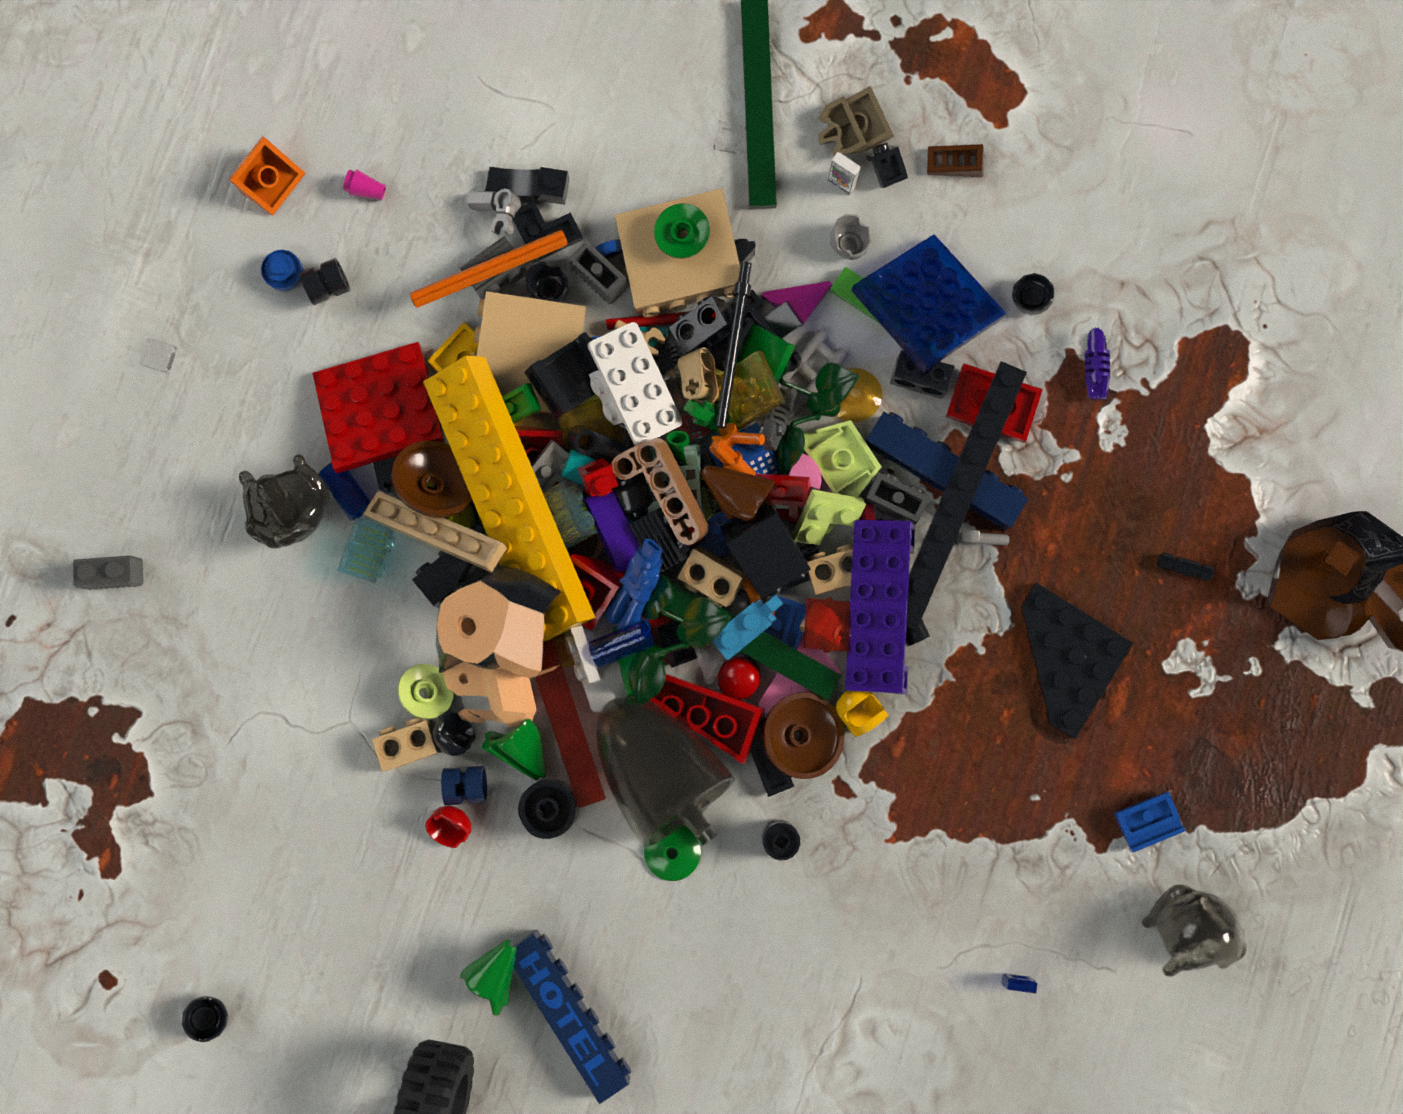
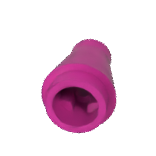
M349 169L344 180L343 191L349 192V196L373 198L382 201L386 185L358 169L355 171Z

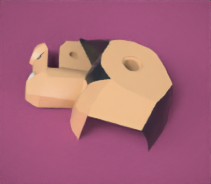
M500 565L495 567L492 572L487 571L476 576L444 598L438 607L436 630L439 673L444 674L447 689L453 691L457 696H486L491 706L490 711L463 709L458 713L462 720L474 723H484L486 720L498 721L500 724L510 728L518 727L528 718L532 721L536 712V705L529 678L553 671L558 667L555 666L541 671L544 614L555 597L561 593L560 590L524 570Z

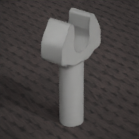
M962 530L956 537V543L964 545L990 544L1007 546L1009 544V536L1005 534L980 533V531Z

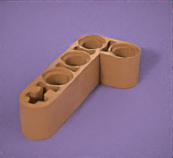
M653 438L644 441L613 459L612 470L619 479L626 480L641 473L644 474L679 542L691 545L706 536L708 532L707 521L668 444L664 440ZM649 446L656 450L655 459L651 458L648 453ZM626 458L632 463V471H629L625 466ZM662 472L667 473L669 476V485L662 481ZM675 497L681 500L683 504L682 510L675 506ZM688 514L689 517L683 520L682 517ZM693 526L695 532L691 533L688 528Z

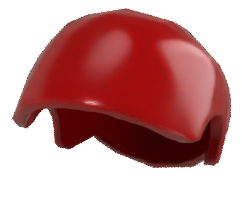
M745 655L733 656L728 661H725L717 674L718 687L725 695L739 700L747 699L760 685V668L753 659Z
M448 805L437 808L426 821L425 828L429 836L439 844L449 848H457L461 842L464 843L468 839L472 831V824L463 810Z

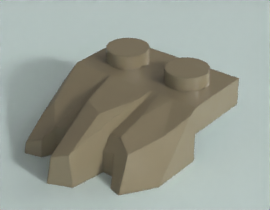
M871 86L847 99L843 96L826 105L818 117L821 122L829 124L828 128L818 134L819 144L837 142V146L833 149L834 156L837 152L843 155H850L868 151L894 137Z

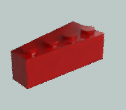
M667 673L662 689L655 697L649 700L734 757L741 764L747 762L765 710L759 706Z

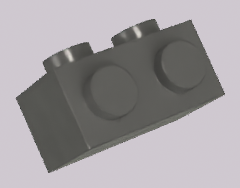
M879 472L864 502L866 504H873L874 508L900 521H911L916 525L930 497L924 495L925 492L913 485L908 487L900 483L897 477L889 473L882 474Z

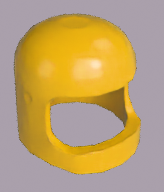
M847 690L836 702V711L854 737L869 732L888 717V712L872 692Z

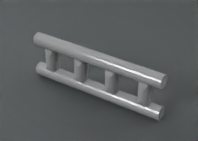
M819 329L798 353L802 359L800 366L792 372L787 371L782 378L788 382L798 371L809 381L804 389L815 392L817 390L815 381L818 373L805 364L806 360L816 351L828 361L827 363L834 362L840 364L848 356V352L840 347L834 353L823 343L828 335ZM778 383L776 389H779L785 395L788 387ZM797 393L789 421L807 402L809 396ZM761 394L751 405L748 413L754 418L760 412L765 415L770 397Z

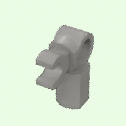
M501 189L498 192L470 191L467 201L469 208L477 211H495L497 215L491 222V231L499 235L500 229L504 225L503 232L511 236L514 231L512 218H514L515 213L520 208V198L509 189Z

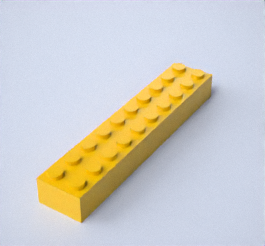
M464 356L423 381L487 536L502 542L507 547L499 560V564L531 573L561 591L544 614L543 641L550 640L569 631L571 628L596 618L485 356Z

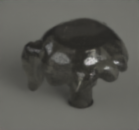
M300 454L295 455L293 458V470H287L277 475L267 474L256 480L248 471L244 470L239 473V481L243 486L242 497L247 519L245 521L246 532L258 543L272 549L302 542L313 534L320 525L324 508L330 500V488Z
M1185 884L1173 885L1165 891L1155 902L1150 913L1142 920V925L1145 928L1157 926L1165 948L1172 957L1163 966V973L1168 977H1173L1182 971L1203 969L1215 964L1220 969H1226L1234 962L1243 958L1247 951V944L1244 940L1245 931L1235 912L1218 896L1204 891H1197Z

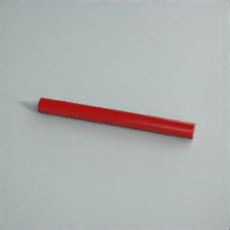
M686 312L659 314L650 318L634 316L606 319L607 330H613L618 320L626 324L635 322L639 327L674 324L677 322L676 319ZM716 312L712 315L711 320H715Z

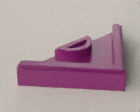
M826 281L765 291L761 298L776 308L789 301L803 321V326L829 291L832 283Z

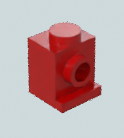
M604 458L577 468L587 495L602 497L611 493L612 488L618 486L612 467Z

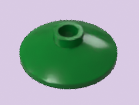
M686 203L675 204L666 208L659 215L654 226V237L658 247L666 255L677 259L690 258L698 254L706 246L710 236V225L706 215L696 206ZM687 231L688 235L686 238H679V233Z
M668 823L659 826L649 835L645 843L644 857L646 864L654 875L663 880L678 881L688 877L694 872L700 861L701 847L698 838L689 828L681 824ZM675 848L678 852L677 857L669 858L667 850Z

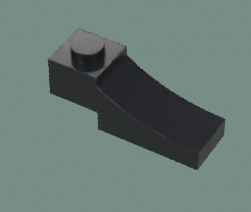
M489 166L485 191L498 192L501 189H509L520 198L521 202L530 203L535 201L536 204L540 205V201L565 205L570 178L568 171L540 167V169L521 170Z

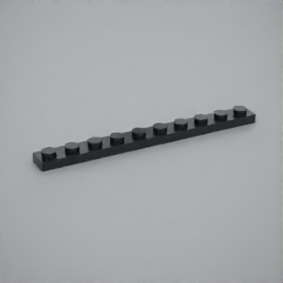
M1000 361L910 569L906 628L913 631L918 629L1027 374L1026 371Z

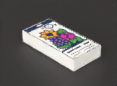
M837 152L832 159L827 180L850 195L856 186L861 167L840 152Z

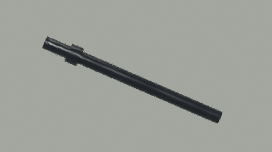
M746 261L741 262L738 282L734 285L733 295L735 296V303L715 427L726 429L746 300L750 298L751 292L749 281L752 263Z

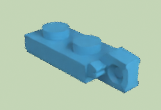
M775 595L765 604L761 599L755 603L753 602L732 619L712 643L728 661L772 625L771 623L776 620L772 613L783 605L782 601Z

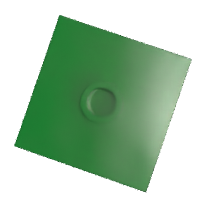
M752 324L737 357L734 377L762 394L772 397L795 345L758 325Z

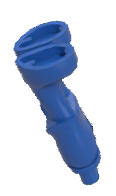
M645 539L642 547L637 548L629 562L625 575L619 580L623 585L615 599L607 607L605 613L608 622L618 624L616 628L618 632L634 639L647 638L650 633L651 624L648 620L641 617L645 604L650 599L653 589L657 585L660 566L663 563L660 557L663 550L651 539Z

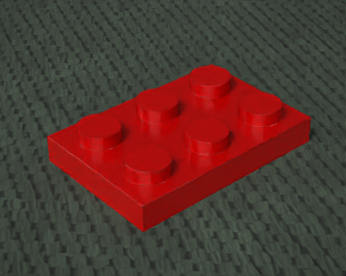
M963 363L945 417L972 426L995 373ZM1022 383L1000 436L1022 443L1027 441L1043 389Z

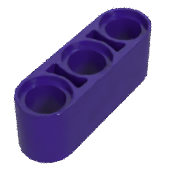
M613 491L602 497H596L595 495L584 498L583 504L613 567L618 573L627 570L631 558L640 546L628 526L629 523Z

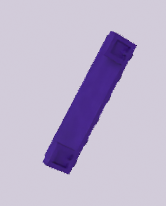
M854 521L845 689L848 691L907 695L909 666L905 665L909 567L910 554H914L916 529V526L911 521Z

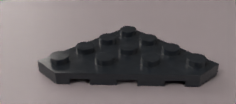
M1035 583L1020 609L1025 620L1028 633L1027 638L1037 669L1036 675L1047 710V720L1056 729L1072 739H1076L1132 647L1133 642L1045 587Z

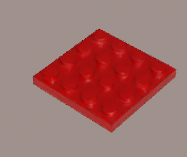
M419 342L312 373L332 466L336 473L398 456L404 448L413 443L421 441L445 442L441 423L423 381L429 378Z

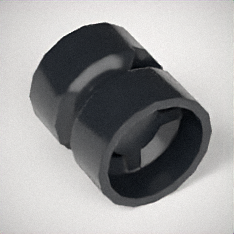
M336 258L321 263L319 270L313 266L299 272L301 283L313 305L329 300L331 293L339 296L351 291L345 273Z
M782 819L774 820L763 829L761 835L762 844L766 853L771 858L779 861L788 860L798 852L800 836L790 822Z

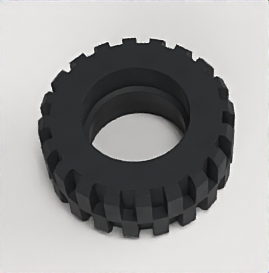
M430 1039L420 1042L418 1047H415L413 1055L407 1063L401 1087L398 1090L397 1103L393 1114H466L474 1075V1057L469 1048Z

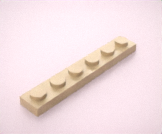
M380 491L376 493L363 513L371 521L489 572L494 570L507 549L502 542L447 519L419 514L407 507L401 500Z

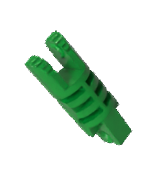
M688 400L684 410L695 417L693 422L719 432L718 428L715 427L718 405L706 400L702 404ZM729 410L727 423H733L734 421L744 424L745 416Z

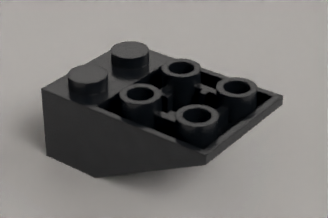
M480 525L476 528L474 526L468 528L487 536L485 529ZM443 551L438 553L439 558L433 563L427 562L419 567L415 572L417 576L412 579L429 602L437 608L444 598L463 586L467 570L473 565Z

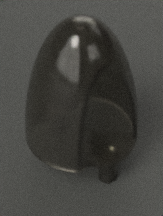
M625 696L614 698L607 702L598 715L596 727L599 759L611 793L629 827L643 848L657 844L683 826H689L702 846L708 844L709 841L703 832L708 835L711 841L717 834L712 830V825L703 816V811L731 787L735 777L718 756L692 730L663 709L649 702L642 705L636 698Z

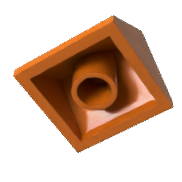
M262 136L228 180L241 194L273 216L306 173Z

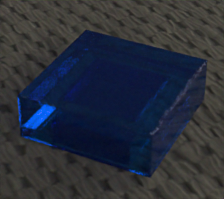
M1002 974L1001 984L1007 990L1037 993V982L1030 976Z

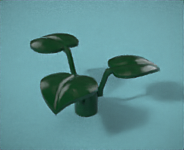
M789 362L787 363L779 383L788 388H795L797 392L809 396L807 407L813 414L793 420L787 426L777 449L773 451L778 463L777 468L783 474H788L790 469L798 462L805 447L804 434L796 426L812 420L819 421L821 416L835 417L840 411L841 403L854 387L859 375L838 363H827L820 369L816 377L815 386L818 391L816 393L787 382L782 378L789 369Z
M660 573L657 585L653 589L641 615L648 620H655L662 613L665 617L679 622L677 637L681 640V643L654 651L651 656L646 651H640L632 659L628 671L629 686L633 696L642 705H645L647 701L655 697L665 682V667L659 659H656L658 656L681 648H688L689 645L694 648H702L708 645L723 631L731 619V616L722 611L713 601L703 597L694 599L688 605L685 618L668 612L666 608L671 605L674 599L673 589L667 578Z

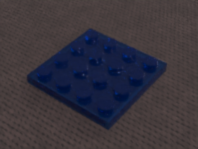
M935 234L853 285L851 290L923 373L1001 321L1006 315V312Z

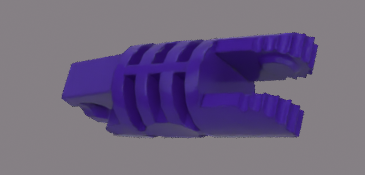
M1095 327L1088 333V350L1085 351V380L1088 396L1091 401L1107 399L1111 378L1110 350L1107 349L1106 335L1102 332V329Z

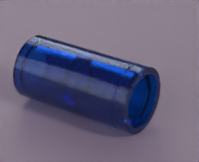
M332 463L325 466L318 473V476L348 519L354 521L362 517L371 501L349 470L336 473Z
M641 620L590 641L589 651L594 663L599 668L637 654L640 651L652 648L654 645L653 637L648 625Z

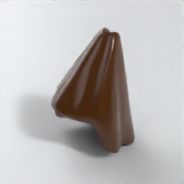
M709 465L704 467L701 474L720 509L729 520L734 517L744 521L751 520L775 481Z

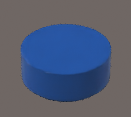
M620 239L607 241L596 246V250L605 258L623 253Z

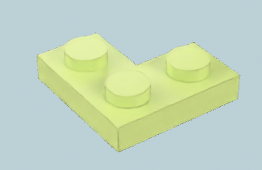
M811 490L792 533L793 539L796 542L820 545L830 523L854 527V521L859 520L866 506L863 498Z

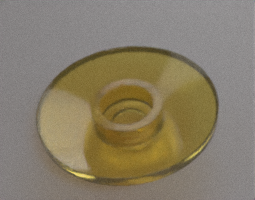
M848 368L849 371L859 375L852 389H858L860 396L853 397L849 393L841 403L840 411L836 416L844 421L862 422L872 417L878 410L882 400L881 386L870 372L860 368Z

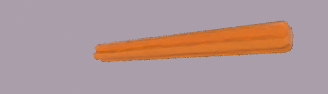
M562 230L556 231L410 293L412 303L416 308H419L567 245L566 237Z

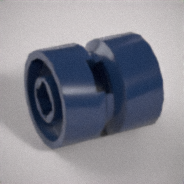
M472 766L467 767L465 771H462L460 767L444 768L441 775V792L444 805H459L464 800H467L469 804L486 803L487 775L485 767ZM463 782L464 788H461L460 783Z

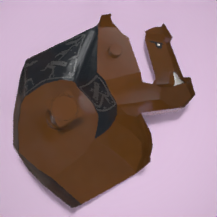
M1367 511L1349 512L1317 520L1294 530L1288 535L1276 561L1268 593L1270 606L1317 640L1349 636L1359 631L1369 620L1388 648L1403 652V621H1401L1399 611L1403 608V536Z

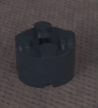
M544 779L534 783L524 791L518 805L519 818L525 829L531 835L541 839H551L564 834L575 823L579 813V802L576 792L567 783L558 779ZM550 801L552 802V807L556 808V811L548 816L546 815V809L542 808V806Z

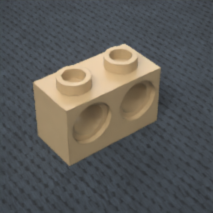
M852 544L836 548L837 553L826 556L825 552L809 556L810 561H808L811 570L807 571V576L814 597L851 586V572L843 569L842 561L845 558L852 559ZM816 567H827L830 572L829 579H818L815 575Z
M699 546L693 548L677 578L684 582L683 586L695 593L700 591L707 595V599L713 601L718 607L723 605L727 607L733 603L747 575L742 570ZM696 564L701 565L705 570L703 579L698 578L694 573ZM721 578L729 583L728 593L722 592L718 587V582Z
M415 718L406 721L407 727L396 730L395 726L378 731L380 736L372 739L382 772L442 752L433 741L432 720L423 721L421 718ZM418 730L423 731L426 735V741L422 746L416 745L413 739L414 734ZM390 740H395L399 746V750L394 756L390 755L387 751V744Z

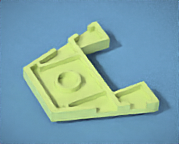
M851 420L804 433L805 447L803 451H806L809 457L816 462L822 477L833 493L859 497L882 468ZM830 523L825 535H828L837 524Z

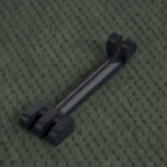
M751 289L750 299L752 302L749 303L746 300L744 319L749 317L754 320L755 325L775 334L758 312V309L763 307V302L754 290ZM735 302L729 305L732 311L734 310ZM794 351L790 356L788 371L796 370L802 362L797 351Z

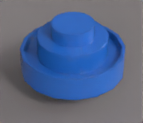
M283 249L275 250L263 260L261 266L262 277L273 289L289 291L301 282L299 272L303 271V264L292 252Z

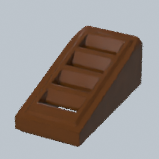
M983 144L928 146L927 175L983 177ZM937 154L942 155L941 167H936ZM948 155H953L952 166H947ZM959 155L964 156V166H959ZM970 156H975V165L970 166Z

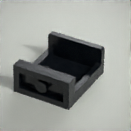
M586 332L580 334L575 340L545 359L536 361L524 372L556 420L596 395L591 388V379L589 377V374L598 370L588 349L589 342L594 339L589 337Z

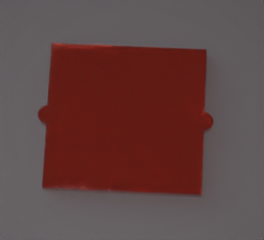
M831 597L826 598V600L806 598L804 648L823 650L824 653H829L830 651L850 652V602L836 601Z

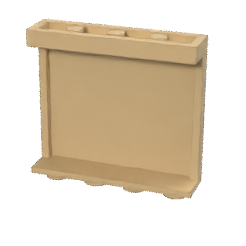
M722 188L615 215L634 307L639 316L650 318L659 315L660 311L668 309L671 311L683 310L687 307L686 305L698 304L699 301L709 296L717 298L722 296L725 298L735 297L733 295L734 285L738 282L740 264ZM680 203L691 204L699 208L706 215L710 225V236L706 246L698 254L685 259H677L666 255L658 247L654 237V226L659 215L666 208ZM681 231L678 237L686 238L688 232Z
M486 291L485 300L480 299L478 306V316H482L481 327L476 326L474 343H478L477 354L472 353L471 356H485L499 391L503 396L525 383H531L524 373L530 365L540 359H545L583 333L586 306ZM533 387L542 409L538 412L552 414ZM572 410L560 417V419L571 420Z

